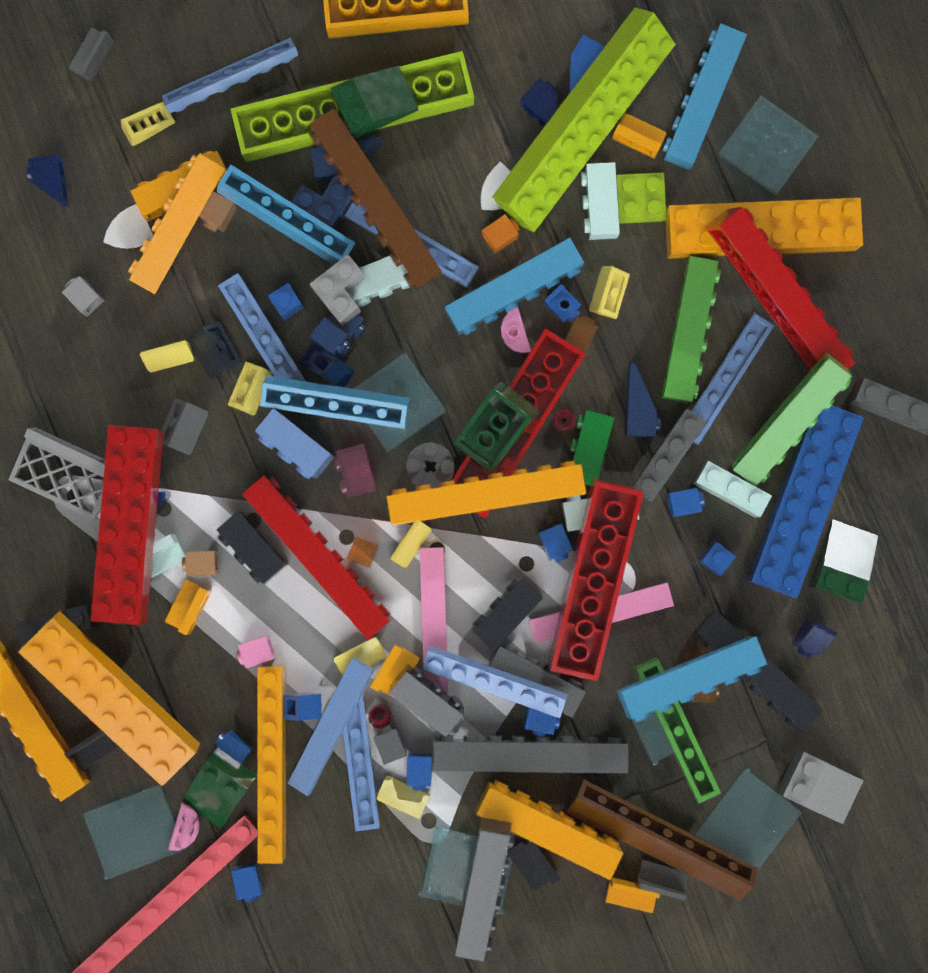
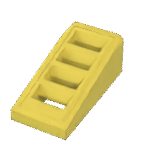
M164 101L121 119L122 130L132 146L143 142L175 123ZM160 111L161 115L164 118L163 121H160L159 117L156 114L157 112ZM150 116L153 118L155 122L154 125H152L148 119ZM140 122H144L146 126L145 129L142 128ZM135 126L138 132L134 133L131 127Z

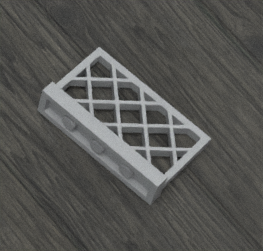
M27 428L24 435L26 440L8 480L96 520L101 510L102 489L95 491L91 477L97 475L104 477L105 459L38 428ZM31 444L39 448L42 457L31 461L28 454ZM56 455L60 457L63 467L53 471L48 458ZM43 460L48 473L37 477L33 463ZM78 465L82 467L85 477L74 481L69 468ZM25 466L29 467L32 479L27 481L17 477L20 469ZM65 470L70 483L58 486L54 473ZM50 476L54 489L49 491L42 489L39 479ZM87 480L91 493L80 497L75 483ZM71 485L76 499L67 501L63 499L60 489ZM93 496L96 504L93 512L84 508L81 499Z

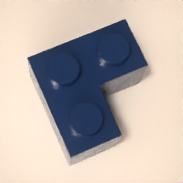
M334 176L323 196L301 185L291 203L334 230H337L353 201L349 196L352 192L348 186L345 185L343 187L337 177Z
M332 314L329 319L323 318L310 335V338L316 345L338 360L340 356L344 358L352 347L349 345L355 337L358 339L366 329L364 326L366 322L361 316L356 315L344 326H341Z

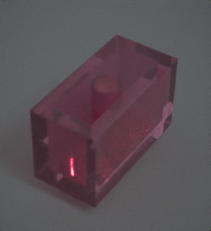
M361 444L336 451L337 457L333 459L337 472L341 471L343 480L340 481L343 495L347 494L348 498H354L376 492L377 487L366 446Z

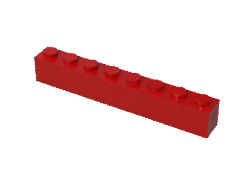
M264 475L242 495L365 638L369 640L391 621L388 617L391 614L390 611L382 603L378 605L373 600L375 594L367 585L364 587L360 585L357 581L360 577L351 567L347 569L341 563L344 558L336 549L333 551L329 549L326 545L328 540L320 531L316 533L310 527L313 522L304 512L301 515L295 509L297 506L296 502L289 495L284 496L279 491L282 486L273 476L269 479Z

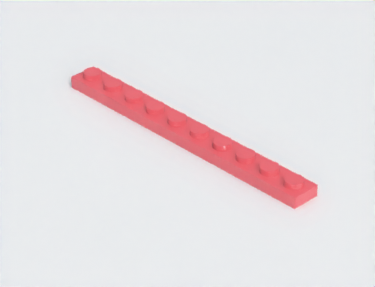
M245 814L72 973H108L258 836V827Z

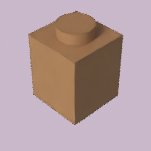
M213 191L199 217L204 221L203 226L214 232L217 229L224 232L237 207L232 201Z
M218 551L185 552V557H182L183 572H186V576L219 575Z

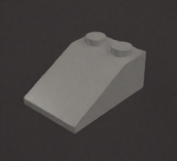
M797 748L777 792L806 808L843 824L863 780Z

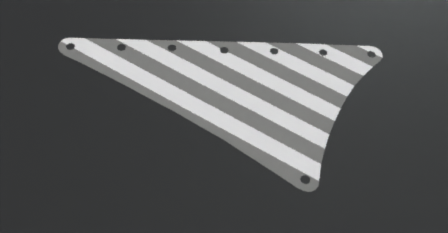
M72 475L74 481L83 478V476ZM65 476L57 483L58 486H62L70 482L68 477ZM91 478L95 491L103 488V479ZM87 480L75 483L82 496L91 493ZM71 485L60 489L63 499L67 501V493L72 489ZM159 488L158 503L161 501L170 503L172 511L166 517H162L158 513L156 514L154 542L170 534H175L184 553L218 551L219 575L186 576V572L182 570V563L151 578L150 586L171 604L174 603L186 579L211 590L212 592L196 625L238 661V645L269 635L276 658L247 669L258 679L259 666L286 665V694H321L322 717L343 676L333 658L367 641L365 636L262 517L261 524L257 527V530L288 566L267 584H262L261 581L256 583L249 575L251 571L246 564L241 565L233 556L235 551L230 545L225 547L217 537L220 534L216 530L237 511H242L246 517L250 513L259 514L248 501ZM93 496L81 499L84 508L93 512L96 505ZM54 501L56 508L63 516L98 542L100 512L97 519L93 520ZM295 508L300 515L304 512L313 522L310 527L316 533L320 531L327 538L328 542L326 545L331 551L336 549L344 558L341 563L347 569L351 567L360 578L357 581L362 587L367 585L375 594L373 600L378 605L382 603L390 611L391 614L388 617L391 621L373 636L378 637L387 657L394 645L398 644L419 657L415 667L424 672L420 549L406 568L390 558L412 525L400 524L392 526L391 522ZM431 528V533L420 548H430L434 542H440L445 547L447 652L489 666L497 649L492 651L472 632L475 628L472 624L481 614L486 616L492 610L489 606L498 596L502 599L508 593L505 588L514 579L519 581L522 578L543 599L500 645L503 647L506 644L511 645L519 650L517 654L526 659L527 655L539 660L538 666L543 668L548 663L554 639L535 644L529 620L561 611L575 551L568 553L569 558L556 563L555 559L548 560L543 546ZM349 529L354 533V541L350 545H344L340 542L339 534L341 531ZM524 556H529L534 560V567L528 572L521 570L519 567V561ZM626 563L619 595L631 592L635 586V572L628 563ZM385 658L370 666L375 670L363 692L376 796L386 775L407 783L408 753L432 754L431 787L426 786V790H422L429 793L430 796L420 819L390 805H385L421 841L431 844L437 843L447 835L460 799L473 772L434 771V739H439V735L442 734L398 700L370 687L387 659ZM448 679L449 691L445 693L460 699L464 706V716L448 735H454L453 739H463V735H477L478 739H487L488 735H495L516 703ZM377 705L390 709L391 722L389 725L391 728L397 726L407 750V756L386 765L383 764L373 739L374 735L378 734L377 728H374L368 720L370 710ZM320 719L303 721L315 731ZM342 732L333 751L347 764L344 735ZM426 813H432L437 818L436 825L431 829H427L421 824V818Z

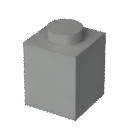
M80 276L68 281L65 285L66 289L62 291L67 299L87 317L104 302L102 297Z

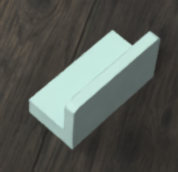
M170 534L154 542L151 578L182 563V557H185V553L175 534Z

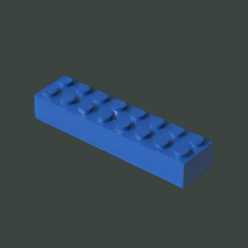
M832 405L827 410L823 409L820 412L815 425L811 428L807 427L802 433V439L795 447L746 580L791 598H798L864 417Z

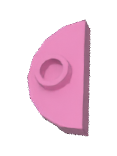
M517 307L509 311L504 317L501 325V336L507 347L520 354H528L531 352Z
M184 802L181 803L168 850L178 851L188 847L194 842L199 832L200 821L197 812Z

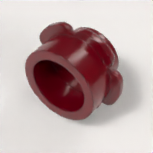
M563 408L559 412L554 413L552 421L555 423L554 427L558 431L565 430L568 432L573 429L576 417L569 409Z
M382 705L374 706L369 712L368 720L374 728L381 729L383 726L390 724L391 711Z

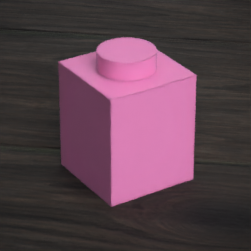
M269 635L238 645L237 656L240 664H244L245 668L276 658Z

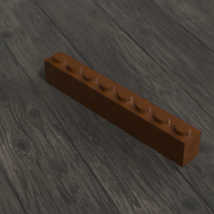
M333 108L310 123L311 132L309 136L316 146L321 145L324 150L322 155L329 166L334 165L338 171L335 174L343 187L345 185L348 186L352 192L349 196L355 206L360 205L365 213L362 216L369 227L374 225L378 231L376 237L383 247L387 245L392 254L389 256L396 267L401 266L405 272L402 276L410 288L414 286L416 290H419L440 276L441 269L335 109Z
M583 780L574 792L567 810L568 814L739 901L753 888L757 867L586 780Z

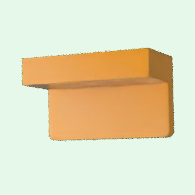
M625 113L612 139L655 159L666 136V132Z
M186 579L165 622L178 628V631L185 635L191 634L212 591Z
M395 644L370 687L392 697L388 694L391 683L407 664L414 668L419 661V657Z
M612 877L608 883L605 902L653 913L656 898H659L660 894L641 889L637 886L636 882Z

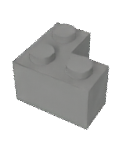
M347 254L310 283V286L341 326H344L361 312L358 305L347 292L363 281L365 277L363 272Z

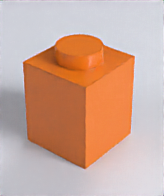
M505 214L482 230V237L493 253L496 254L518 239L519 233L517 231L520 229L513 218L508 219Z

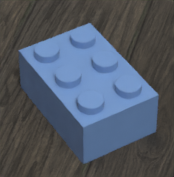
M274 408L255 430L260 435L257 439L270 449H273V447L278 449L279 451L276 454L289 464L294 462L298 465L295 470L305 478L310 479V477L317 479L334 458L333 455Z

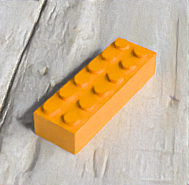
M323 0L326 30L329 38L469 24L467 0Z
M497 779L495 782L488 781L476 806L477 815L483 818L510 822L511 832L611 880L623 855L620 844L616 842L617 839L607 833H604L602 836L595 831L593 826L582 822L580 825L573 821L574 818L565 812L561 811L560 814H557L551 810L552 807L542 801H539L537 804L529 799L530 796L522 791L512 792L508 789V785Z

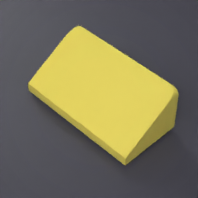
M603 266L589 311L617 319L630 274L613 266Z
M185 340L140 353L147 370L151 373L194 361L191 344Z
M245 362L227 405L254 416L261 402L262 383L267 376H272V372Z
M421 521L414 522L391 555V560L404 568L408 567L432 529Z
M375 636L334 657L333 660L341 674L344 675L352 658H357L366 665L371 666L387 658V655L378 637Z
M386 775L376 799L420 819L430 794L422 790H412V786H407V783Z

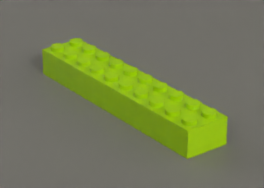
M639 8L632 10L493 194L492 198L510 218L515 220L517 225L532 232L536 231L676 45L654 12Z
M463 51L400 66L399 68L419 111L379 129L474 106V94ZM347 80L231 108L241 154L245 161L249 162L315 145L309 136L311 132L309 124L333 108L346 126L333 97L331 87Z

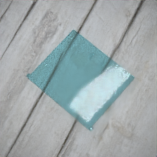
M746 767L698 829L695 836L701 837L706 842L757 867L758 871L802 812L750 772L751 769Z
M160 784L83 814L104 869L105 880L187 849L185 847L178 851L168 850L175 828V821Z
M436 827L422 891H419L418 896L464 906L478 836ZM511 859L508 870L503 869L502 875L506 876L504 890H499L498 896H501L499 912L494 911L496 914H503L504 912L502 906L512 865Z

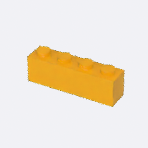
M217 151L203 153L225 167ZM189 161L180 164L178 169L172 172L165 171L160 173L155 180L150 182L143 181L137 184L135 189L131 190L139 211L147 222L166 213L163 208L169 197L174 199L178 193V190L175 189L176 184L181 176L186 178L190 169L186 168ZM225 168V170H224L222 176L220 177L218 183L220 182V180H221L222 177L224 176L225 172L227 171L226 168ZM217 183V185L215 186V188H214L213 191L217 190L218 183Z

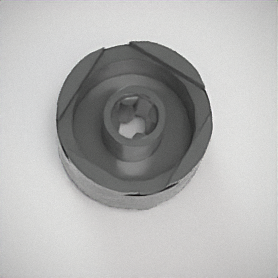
M429 442L423 443L412 450L407 459L406 470L409 479L415 486L430 485L431 489L439 488L441 482L451 481L455 472V462L451 453L444 446ZM427 461L431 463L435 461L437 463L435 465L436 472H426L427 465L425 463Z

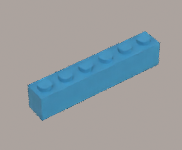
M720 24L717 31L712 30L707 44L711 45L709 52H703L698 64L702 66L699 74H694L690 83V87L693 88L690 96L685 95L680 107L685 109L682 117H676L672 130L675 131L673 139L668 137L663 151L666 152L665 161L687 170L692 168L747 36L746 33L724 24Z
M232 165L229 166L218 183L217 193L333 265L347 254L349 255L355 245V242Z
M571 238L445 306V312L458 335L462 333L465 336L478 329L477 325L485 321L488 324L496 320L498 313L504 310L508 313L519 306L518 302L524 299L530 301L540 295L538 291L545 287L550 290L561 283L559 280L565 276H568V278L576 276L581 272L580 268L583 267L584 261Z
M267 376L262 383L260 406L404 429L408 418L410 398Z
M749 636L616 691L627 718L635 719L637 722L650 717L649 713L658 710V712H663L672 708L671 704L679 700L681 703L688 702L694 699V694L701 691L703 694L710 693L717 689L716 685L724 682L725 685L737 682L740 675L747 673V676L759 673L761 671L760 667L767 665L757 637Z

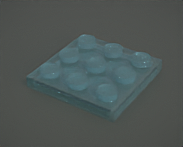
M760 96L718 155L771 193L777 195L819 136L766 98Z
M406 353L353 388L410 398L408 418L404 429L368 423L387 452L446 412Z

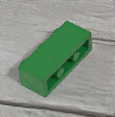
M588 410L584 412V416L579 415L576 429H580L578 439L573 438L570 452H574L572 461H575V465L582 466L585 486L590 487L592 478H599L614 417Z

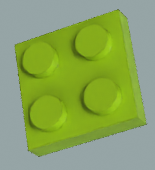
M664 173L616 175L619 224L666 221Z

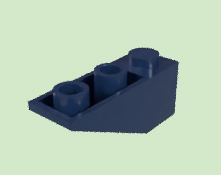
M375 135L365 136L362 140L356 141L367 159L383 147L381 137L376 138ZM319 144L316 148L310 149L317 183L332 181L338 171L334 165L329 166L322 155L324 150Z

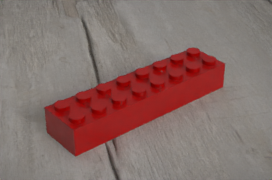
M743 207L727 209L705 227L810 371L825 353H828L847 369L855 364L851 357L853 355L852 351L848 346L842 345L837 338L839 334L836 329L828 325L823 319L825 317L823 311L818 306H814L810 301V293L797 283L796 274L791 268H786L781 261L783 259L781 253L776 248L771 247L767 241L769 240L767 234L763 229L757 228L753 222L754 216L748 209Z
M544 329L509 386L540 411L492 473L467 455L452 479L455 485L463 484L464 479L478 477L479 481L488 480V475L503 473V477L512 476V471H515L586 355L585 352ZM490 510L475 513L486 518Z
M108 425L91 621L131 625L147 623L163 430Z
M592 478L548 660L550 671L598 681L644 494L638 488Z

